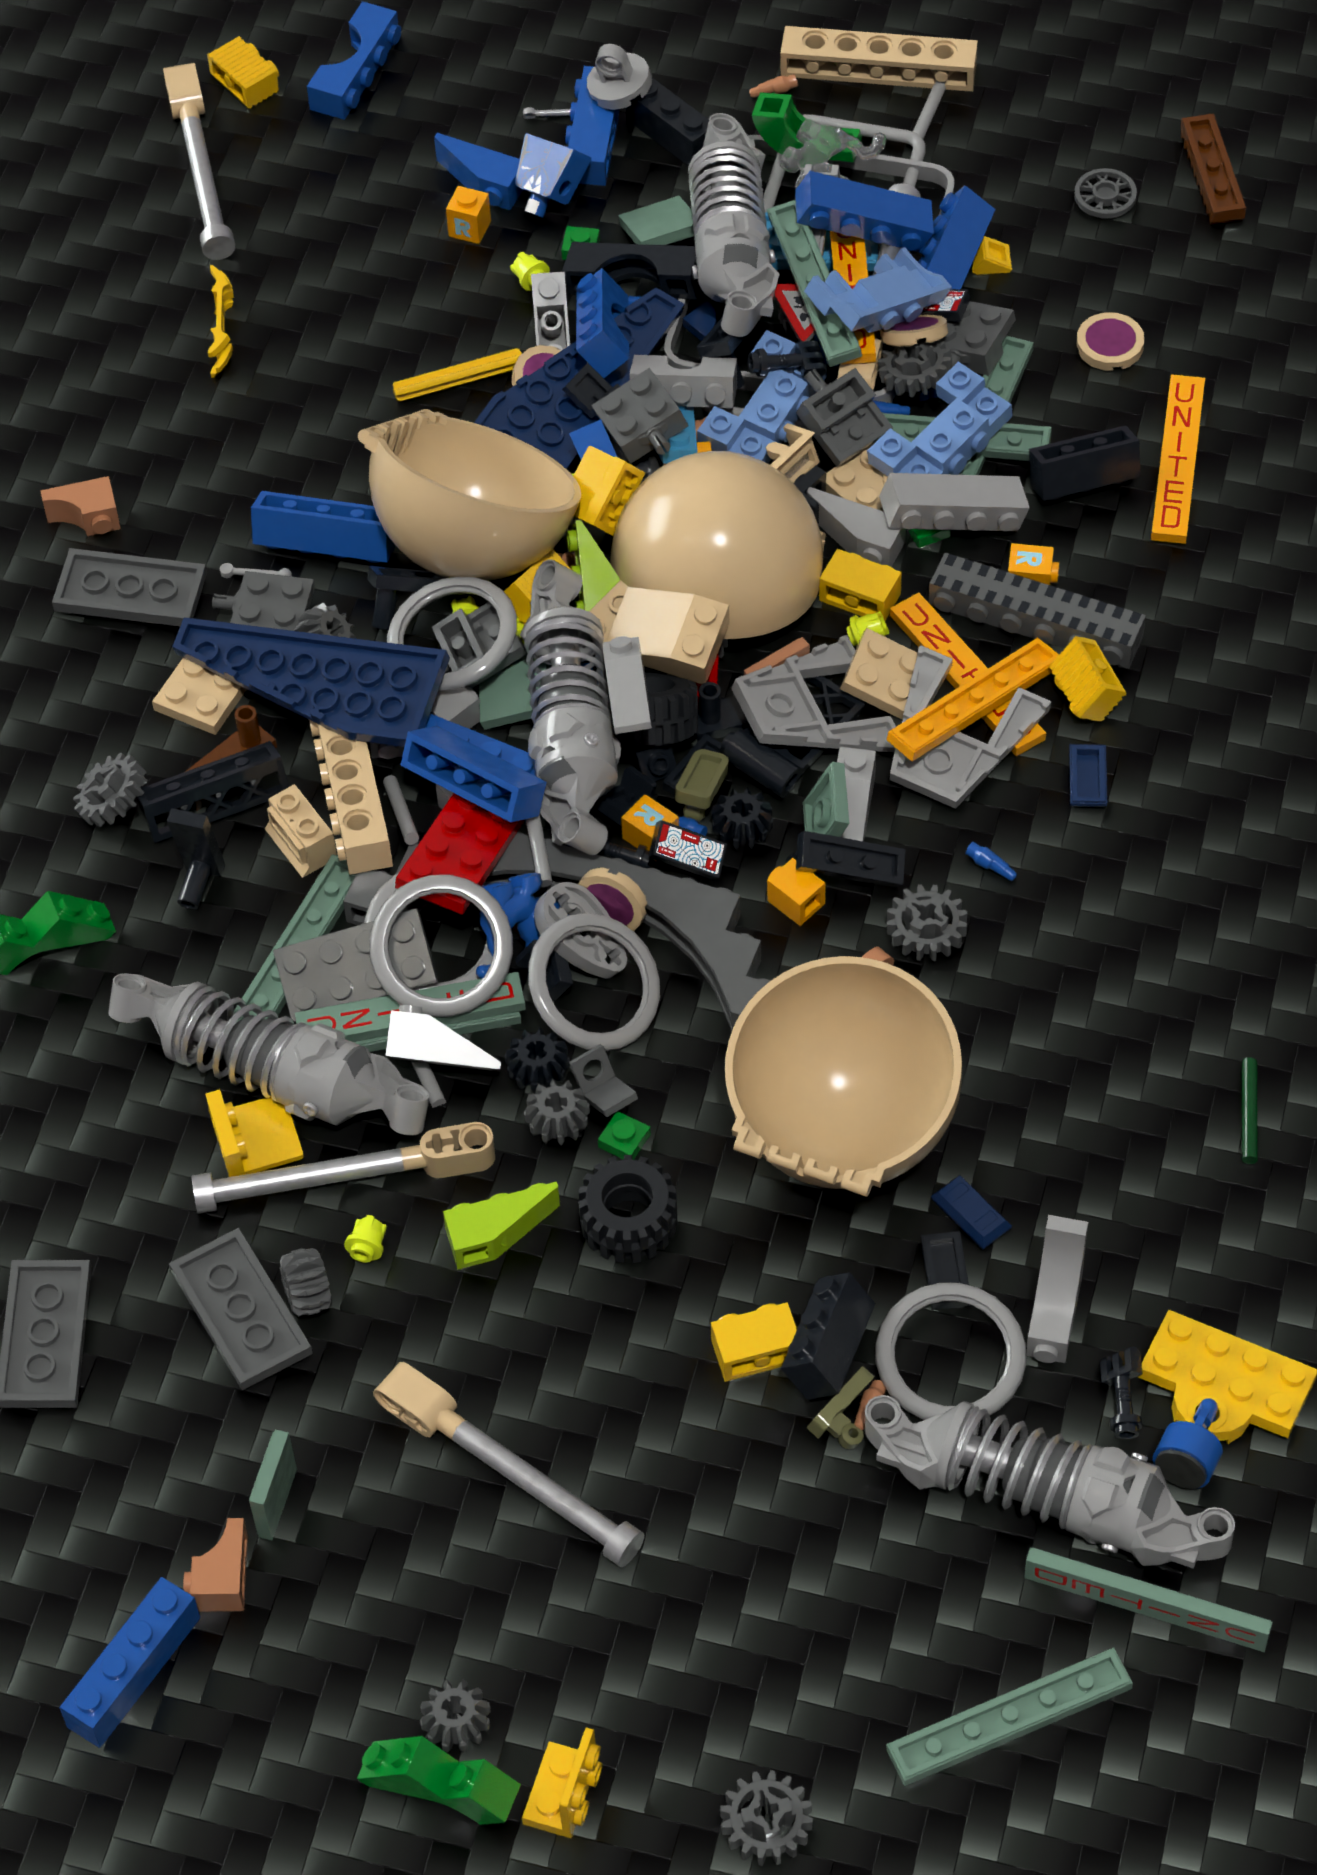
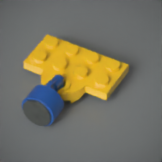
M1168 1310L1142 1361L1143 1374L1137 1376L1140 1379L1175 1392L1171 1407L1174 1422L1167 1426L1153 1454L1154 1465L1160 1466L1164 1478L1174 1485L1188 1489L1202 1488L1210 1482L1223 1454L1220 1441L1226 1440L1227 1444L1233 1442L1244 1433L1250 1423L1288 1439L1316 1380L1317 1369Z

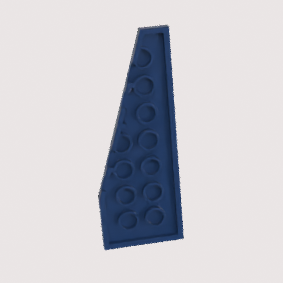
M655 287L627 306L623 313L614 318L620 331L629 342V359L604 378L612 387L617 383L622 386L630 381V370L634 355L653 354L683 312L684 303ZM576 341L545 361L543 367L531 375H525L517 380L516 385L507 391H501L493 396L474 423L515 437L544 452L569 470L579 456L569 433L600 420L597 415L591 419L562 390L588 363L576 351Z
M186 617L182 621L172 646L177 655L347 739L405 747L408 731L425 728L450 659L447 650Z

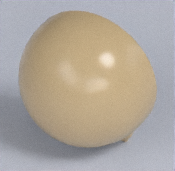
M424 409L360 430L358 433V439L365 445L364 448L371 451L369 463L370 493L382 527L398 549L409 559L427 571L442 577H476L486 581H493L516 575L528 569L544 558L562 539L571 524L581 499V489L573 475L544 452L508 434L469 421L447 417L440 412L434 413Z
M706 451L686 455L665 464L648 476L637 487L622 509L616 524L611 547L610 564L620 580L628 587L696 594L729 605L730 623L723 639L750 638L765 635L788 626L811 607L819 592V578L823 570V551L826 534L820 531L813 510L804 495L782 472L768 463L749 455L731 451Z
M838 956L813 960L798 965L771 980L755 994L743 1009L728 1041L725 1057V1080L730 1105L736 1118L731 1130L732 1135L737 1137L733 1150L758 1159L764 1157L767 1162L783 1173L804 1183L824 1188L846 1189L865 1197L869 1195L872 1186L881 1187L882 1183L909 1171L935 1148L945 1134L959 1101L962 1083L961 1048L952 1019L943 1004L927 986L911 974L888 963L863 957Z

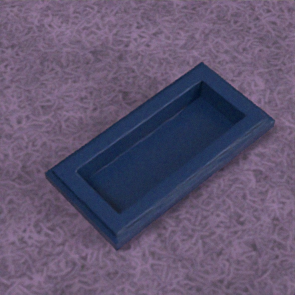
M1069 744L1070 806L1106 807V745Z
M958 1175L931 1196V1199L982 1250L1012 1228V1225L961 1175Z

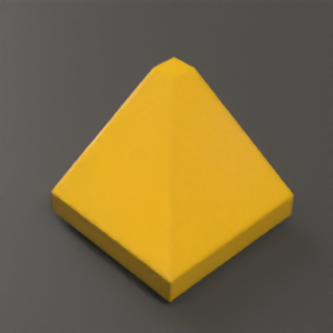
M984 236L973 261L972 273L977 275L1010 273L1012 265L1009 245Z

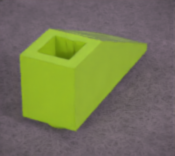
M575 520L572 530L567 531L569 552H574L576 565L571 566V570L577 572L582 577V587L579 592L580 601H575L574 607L589 612L620 581V578L583 522Z
M557 1181L548 1184L537 1183L526 1190L510 1194L499 1193L484 1201L472 1204L461 1203L452 1209L443 1211L446 1233L457 1270L496 1260L560 1206Z

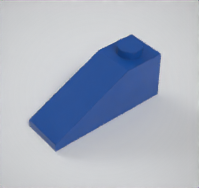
M437 133L434 137L437 161L466 188L489 193L490 205L511 210L523 189L515 185L520 159Z

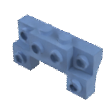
M904 247L899 250L894 260L887 254L882 255L873 268L877 274L858 280L853 289L837 270L831 271L825 282L818 275L813 276L804 292L824 316L836 313L851 332L865 328L868 333L880 329L888 330L895 324L904 321L911 322L922 313L924 307L943 301L952 286L942 275L932 273L922 267Z
M766 330L751 353H754L755 349H765L767 355L795 353L796 343ZM800 367L768 369L766 377L739 417L719 407H713L697 431L698 442H711V449L714 451L736 452L769 463L771 458L768 456L766 446L771 442L781 444L782 442H788L783 427L787 423L795 425L799 419L796 411L801 403L816 392L807 380L802 377ZM827 373L821 376L823 380L826 379Z
M957 362L936 383L937 396L950 405L912 442L889 429L867 450L868 463L887 477L890 473L958 475L966 466L967 461L976 452L983 451L990 438L1012 418V404L986 388L983 377Z

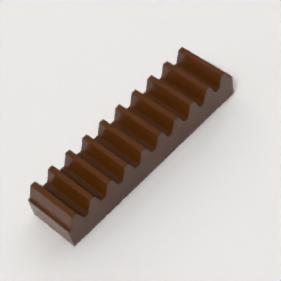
M1214 113L1182 118L1181 139L1184 140L1185 150L1187 149L1190 166L1194 168V178L1197 177V187H1200V196H1203V204L1206 206L1207 216L1210 215V225L1242 221L1245 218L1246 206Z

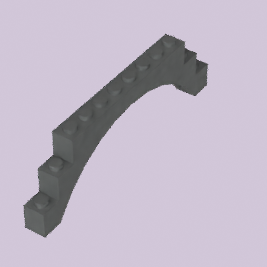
M521 831L517 832L487 877L484 885L508 882V878L513 876L536 873L529 835H525ZM545 839L553 883L548 887H541L539 891L546 892L554 885L562 882L578 884L589 870L596 868L609 869L608 873L615 875L618 872L627 875L640 887L646 896L647 905L645 910L647 914L643 923L666 936L694 962L715 991L732 1032L739 1015L748 1002L760 989L770 982L768 979L754 978L761 963V940L747 933H734L741 916L740 894L733 893L727 888H715L700 884L691 878H679L668 875L655 868H643L632 865L619 858L611 859L597 854L588 855L578 849L564 845L560 846L553 843L551 839ZM418 843L408 846L396 874L401 871L418 846ZM380 869L356 873L343 900L346 922L355 925L364 924L370 901L379 888L392 875ZM418 898L408 904L400 913L416 908L422 911L437 904Z

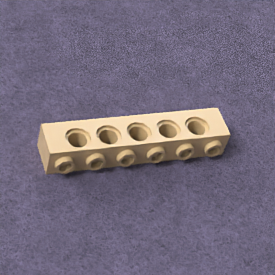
M785 26L780 53L781 75L790 76L795 74L796 78L920 88H932L937 80L938 82H945L946 90L973 92L978 40Z
M309 720L312 737H320V739L314 740L317 761L325 760V763L319 764L323 786L330 785V788L324 789L328 811L334 809L336 813L329 815L333 835H341L340 839H335L339 861L346 860L349 875L393 867L388 833L367 742L347 739Z

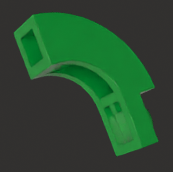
M760 92L752 113V119L757 131L775 151L799 164H812L813 168L824 169L827 160L854 162L862 140L860 129L828 127L809 121L798 112L793 103L792 95Z

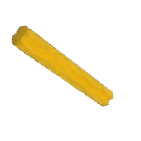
M515 348L396 381L393 383V392L397 401L401 402L512 371L518 357L522 353L520 349Z

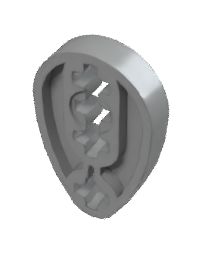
M562 882L551 887L538 899L534 909L535 924L540 935L551 924L568 916V914L591 913L611 917L588 889L572 882ZM556 901L560 904L558 909L554 906ZM585 931L584 937L580 932L574 933L564 938L554 948L560 956L572 965L604 979L612 978L627 965V955L624 946L614 938L600 932ZM607 955H608V956L610 957V959H611V961H610L609 964H608V963L606 962V960H605V958L607 957Z

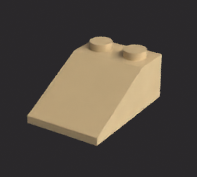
M627 587L606 642L621 636L629 638L639 637L644 666L704 684L709 678L730 623L729 605L696 594Z

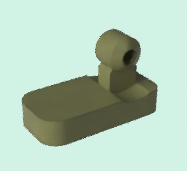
M700 749L693 753L675 790L676 802L685 804L683 807L684 817L696 819L697 822H700L705 817L707 808L710 807L714 796L717 794L728 773L729 759L726 755L706 749Z
M862 1366L843 1386L839 1394H836L812 1420L807 1429L818 1439L827 1430L835 1438H838L842 1447L846 1449L856 1448L863 1439V1430L856 1427L854 1423H851V1420L843 1412L875 1376Z

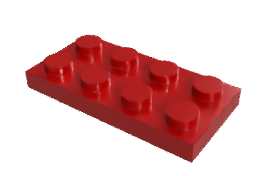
M453 793L397 875L395 888L398 889L414 879L428 875L447 874L469 879L482 886L525 819L509 822ZM433 893L420 897L462 915L471 903L461 896L449 893Z

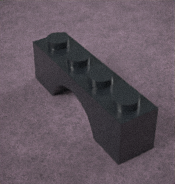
M572 242L562 272L565 271V283L568 293L571 295H577V285L583 277L590 273L594 275L601 268L616 283L629 278L652 280L661 287L663 292L675 299L696 300L700 290L698 279L694 278L692 266H697L695 246Z

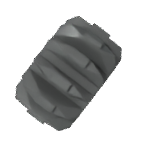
M324 603L315 605L313 608L305 611L298 619L299 624L294 629V631L357 639L351 633L354 625L347 623L345 619L347 613L339 614L336 605L327 607Z
M552 1079L550 1087L546 1088L538 1084L536 1094H528L526 1100L527 1108L524 1111L525 1121L529 1124L532 1135H542V1140L545 1144L552 1138H556L557 1142L562 1146L564 1137L568 1136L577 1140L579 1136L578 1130H586L588 1114H590L589 1103L585 1100L582 1089L573 1090L569 1080L562 1086H558L556 1081Z
M302 1248L283 1255L280 1260L279 1269L284 1293L286 1294L291 1311L298 1316H309L328 1309L331 1304L332 1295L329 1288L327 1271L325 1270L320 1253L313 1248Z
M446 1679L443 1683L444 1691L440 1692L437 1689L431 1688L429 1691L431 1701H423L421 1703L420 1710L424 1716L420 1719V1726L422 1730L429 1732L427 1737L430 1742L436 1744L442 1741V1748L446 1753L451 1750L453 1744H458L460 1751L465 1753L467 1750L466 1741L470 1740L480 1745L482 1741L480 1731L489 1730L490 1719L486 1716L491 1712L490 1704L482 1700L483 1693L479 1687L469 1691L468 1682L463 1679L457 1688H452L451 1682ZM453 1713H461V1714H462V1717H461L459 1714H457V1719H449V1718H448V1716H450L451 1718H454Z

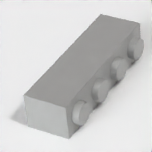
M890 473L879 495L889 528L1018 531L1030 509L1019 476Z

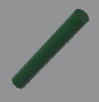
M1251 1057L1242 1060V1161L1246 1164H1254L1258 1161L1257 1060Z

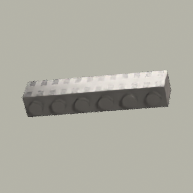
M944 553L929 583V604L940 611L964 616L978 623L983 622L1004 629L1009 633H1017L1033 639L1039 638L1046 644H1052L1061 648H1065L1075 636L1096 640L1110 665H1118L1129 669L1144 637L1146 615L949 553Z

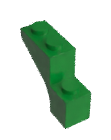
M47 891L22 919L0 914V974L8 975L22 961L43 951L109 939L116 932L109 910L104 903Z
M423 1736L373 1741L372 1745L363 1755V1765L357 1777V1780L372 1788L446 1805L471 1818L479 1825L505 1823L521 1785L487 1760L458 1761Z

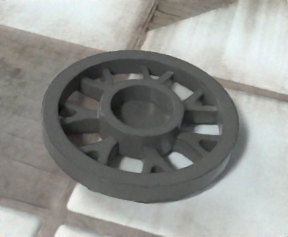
M1101 168L1089 171L1079 178L1075 186L1074 196L1079 208L1090 216L1101 219L1116 218L1127 213L1134 206L1137 188L1134 181L1125 173L1115 169ZM1108 177H1113L1118 180L1116 183H1114L1113 181H1109ZM1096 178L1098 182L1093 186L1089 180ZM1127 187L1130 189V192L1119 193L1120 189ZM1080 191L1091 192L1092 195H1080ZM1121 200L1127 203L1122 206L1116 202ZM1092 202H1095V203L1098 204V205H1096L1095 207H1092V206H1090V205H1088V204H1089V203H1092ZM1103 206H1111L1112 210H1103Z

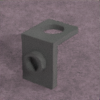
M601 1044L569 1062L577 1085L584 1092L585 1100L604 1116L608 1117L638 1099L633 1089L615 1077L605 1048ZM591 1060H599L601 1063L599 1074L592 1079H586L583 1075L585 1065Z

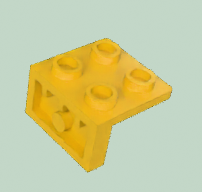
M589 446L573 476L581 489V499L574 517L614 536L615 527L622 509L632 493L640 485L645 472L616 456L613 457L593 446Z
M220 1089L205 1094L212 1124L229 1177L256 1173L303 1159L302 1147L291 1114L286 1112L285 1105L274 1101L272 1096L233 1107L232 1102L224 1104Z
M585 1728L578 1749L548 1742L522 1816L523 1825L572 1838L575 1826H582L584 1824L589 1808V1801L585 1800L589 1786H597L602 1770V1762L598 1761L601 1746L596 1745L594 1729Z

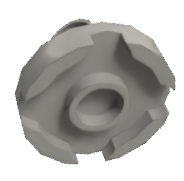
M605 44L600 47L595 66L587 77V89L591 98L597 101L598 106L611 110L626 108L632 105L630 100L636 98L639 94L643 98L652 85V74L645 59L637 54L626 53L624 49L615 44Z

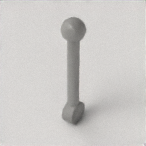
M532 107L523 109V118L570 116V109L535 110Z
M224 563L220 566V574L224 578H230L233 575H244L245 571L292 576L291 571L287 568L273 571L234 568L230 563Z

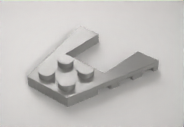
M847 635L840 637L838 642L829 646L824 643L814 647L811 653L798 657L794 655L786 658L784 664L774 668L769 665L735 679L731 689L759 743L835 749L848 747L895 753V747L887 741L888 731L896 727L891 716L827 725L804 681V678L847 672L855 653V649Z
M922 645L919 646L902 723L931 705L952 667V658ZM1018 687L988 744L958 732L913 762L895 748L889 780L956 809L1049 712L1051 701Z

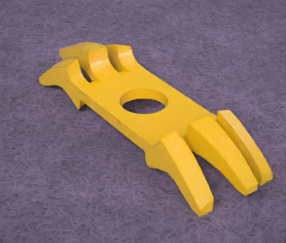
M210 265L211 274L216 280L215 285L211 289L215 300L216 311L214 314H216V327L210 329L213 333L214 343L208 350V357H217V361L210 373L211 378H214L226 366L233 354L232 343H229L231 339L225 333V312L227 309L232 308V298H234L232 285L227 276L215 266Z

